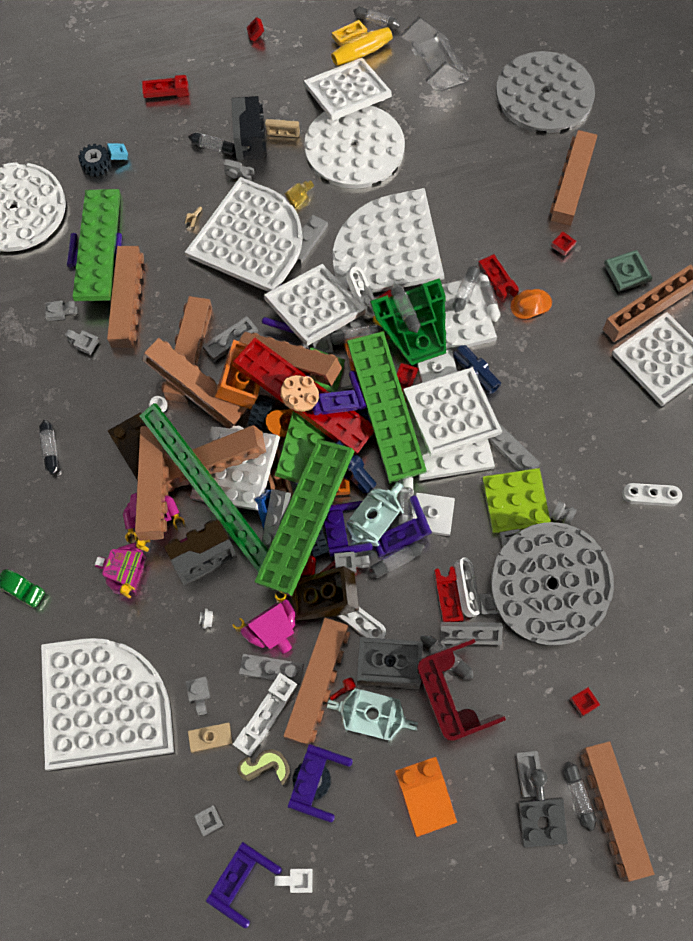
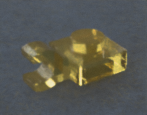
M311 180L308 182L304 181L301 185L296 183L284 194L291 205L296 208L308 198L306 192L313 188L314 184Z

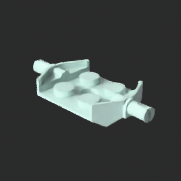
M396 482L391 490L377 488L369 492L346 523L353 540L350 545L371 543L372 546H379L378 540L399 512L404 513L396 498L399 491L404 487L401 483ZM371 512H378L374 519L368 518Z
M355 688L341 703L329 699L327 708L341 712L345 731L349 730L390 742L402 728L417 730L418 722L407 720L404 717L400 699ZM374 708L378 711L379 715L376 719H369L366 712Z

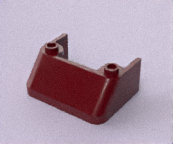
M467 639L422 658L417 665L418 673L440 731L446 739L451 741L506 720L505 716L496 714L479 721L477 714L471 709L457 711L442 672L453 667L455 663L453 651L476 643L475 639Z

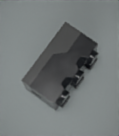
M258 96L231 98L233 139L237 161L264 159L263 152H266V141L264 140L266 136L265 128H262L265 125L264 114H262L263 104L259 103Z

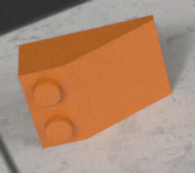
M233 339L215 397L251 409L257 400L260 386L232 366L233 361L247 347V344Z
M436 757L395 771V777L416 837L457 823Z

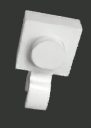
M290 869V876H275L274 886H290V893H312V869Z

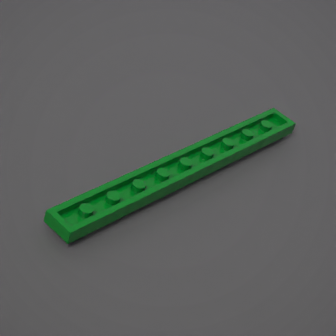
M153 403L140 415V418L216 518L219 519L220 523L257 572H259L268 549L157 403Z

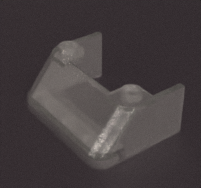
M420 16L400 34L403 39L412 45V52L416 56L420 55L423 57L432 73L425 80L436 91L453 88L466 83L470 79L446 36Z

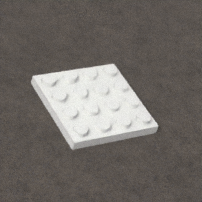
M363 58L304 80L305 87L331 120L339 119L342 116L392 97L391 90Z
M323 264L264 294V300L306 346L364 315L366 311L360 302Z
M464 279L443 284L446 295V350L451 349L454 351L461 345L471 347L496 341L497 335L492 321L488 317L486 304L477 281L476 283H469ZM456 297H460L466 300L467 304L464 310L456 313L452 304Z
M668 312L612 352V355L661 406L693 384V337Z
M473 367L403 389L404 397L430 457L492 438L502 433V429Z
M410 408L408 409L427 470L426 473L418 475L419 481L494 469L495 465L488 439L430 457Z
M211 426L206 444L240 430ZM263 433L266 453L261 454L258 458L246 460L240 465L231 466L222 472L211 474L235 507L258 511L255 498L261 497V494L266 489L280 440L278 435ZM193 487L190 498L203 501Z

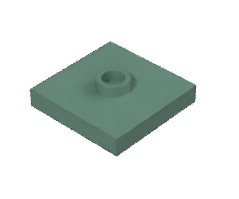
M638 250L604 261V265L619 292L651 282L653 279Z

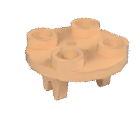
M295 375L285 379L281 387V397L289 408L305 412L311 410L317 404L319 391L311 377Z

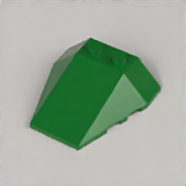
M440 278L406 291L405 295L400 299H394L393 296L388 297L387 295L370 301L376 320L410 365L446 354V295ZM413 314L417 316L421 325L417 333L408 330L404 321L406 317Z

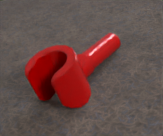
M352 677L342 681L344 687L330 696L332 701L345 692H351L356 688Z

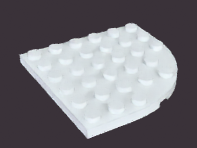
M240 177L187 248L185 255L188 258L270 292L282 284L299 257L303 240L300 219L294 207L281 194Z
M425 188L375 199L355 211L343 224L334 243L333 267L336 279L351 294L352 291L346 279V272L353 267H360L363 270L372 293L392 290L393 284L408 287L438 278L440 280L444 279Z
M97 638L41 645L45 770L50 771L174 753L171 708L166 687L155 668L140 653L122 643Z

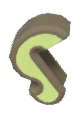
M274 749L264 750L259 753L254 763H252L250 757H245L237 766L239 776L246 781H250L274 768L284 787L289 782L291 776L287 760L281 752Z

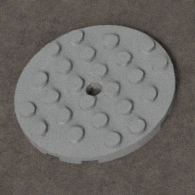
M531 52L513 59L501 71L496 85V99L502 108L503 114L514 124L533 132L540 130L546 131V133H558L562 129H571L577 126L591 111L595 98L594 83L588 71L574 59L555 52ZM547 89H548V92H547V93H543V92H542V90H547Z
M548 522L524 528L503 545L492 568L491 592L500 616L517 634L539 644L563 645L585 637L586 634L602 622L613 598L614 578L609 559L594 538L583 530L568 524ZM551 577L557 580V586L554 589H550L546 584Z

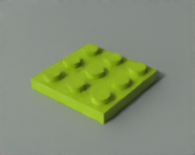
M540 468L482 477L492 534L516 529L523 530L535 524L551 522Z

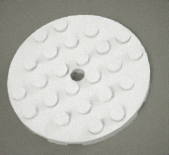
M370 105L335 120H331L327 113L323 112L309 126L304 146L307 162H309L312 170L320 178L323 177L330 184L338 187L358 189L370 187L378 181L383 182L392 175V172L402 162L405 140L402 129L397 121L382 109ZM354 142H356L358 146L352 147L351 144H354Z
M18 162L3 164L4 167H0V251L11 252L33 247L47 239L57 229L63 219L66 200L59 181L45 168L31 163H27V165L18 164ZM17 204V208H10L11 205Z

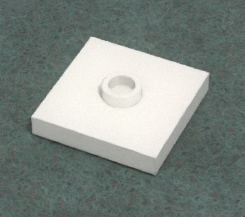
M451 349L446 350L444 355L417 363L421 383L457 372Z
M416 493L432 531L431 534L450 537L455 498ZM415 511L413 513V519L417 518Z

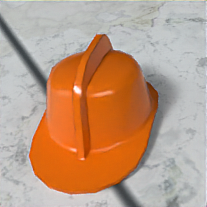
M540 289L523 290L511 301V311L520 319H528L549 311L552 306L551 296Z
M293 410L271 411L266 417L268 430L279 437H285Z

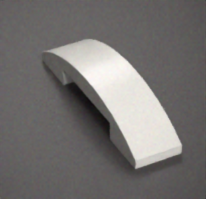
M279 673L269 688L265 699L247 726H244L233 745L251 757L278 719L297 684Z

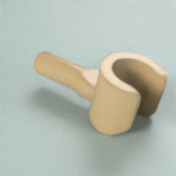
M198 207L193 213H187L185 224L190 222L191 227H194L197 215L201 212L202 207Z

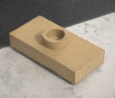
M266 119V135L300 136L298 121Z
M229 722L188 731L191 753L233 745Z

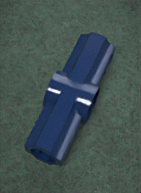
M461 345L453 353V357L464 369L473 367L482 388L488 394H493L501 386V382L489 370L487 362L483 358H478L466 345Z
M338 440L337 442H335V444H339V445L344 446V445L340 442V440ZM353 455L344 478L352 480L365 495L377 484L363 468V460L359 456Z

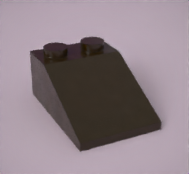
M141 412L108 430L111 439L137 481L140 427L146 426L140 418Z
M345 566L300 578L292 595L295 620L339 616L359 611L355 572Z

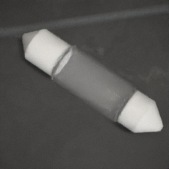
M480 273L477 279V287L484 308H486L491 321L497 322L501 315L488 276Z
M412 477L400 480L404 487L399 491L398 502L404 513L399 512L398 514L399 525L413 518L414 509L410 502V497L414 496Z

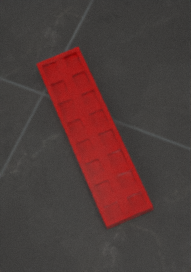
M254 338L232 363V366L282 403L284 402L281 397V387L285 379L295 375L307 376L257 338ZM314 381L319 394L330 393ZM312 409L305 412L293 410L335 442L340 440L344 446L352 448L355 451L353 455L359 453L374 432L372 424L355 411L314 415Z

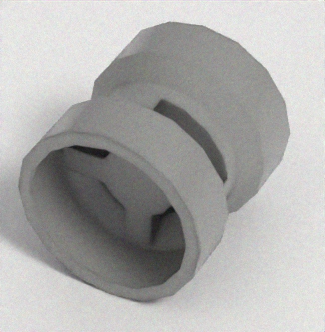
M559 501L551 518L554 520L560 519L564 524L570 525L577 509L565 507V503Z

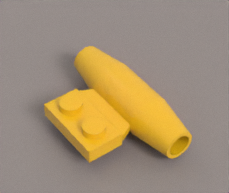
M357 20L332 32V38L340 46L331 53L332 61L338 66L377 51L392 40L391 30L385 27L367 32V28L360 20Z

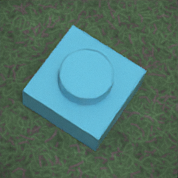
M107 143V151L111 160H127L128 152L124 144Z

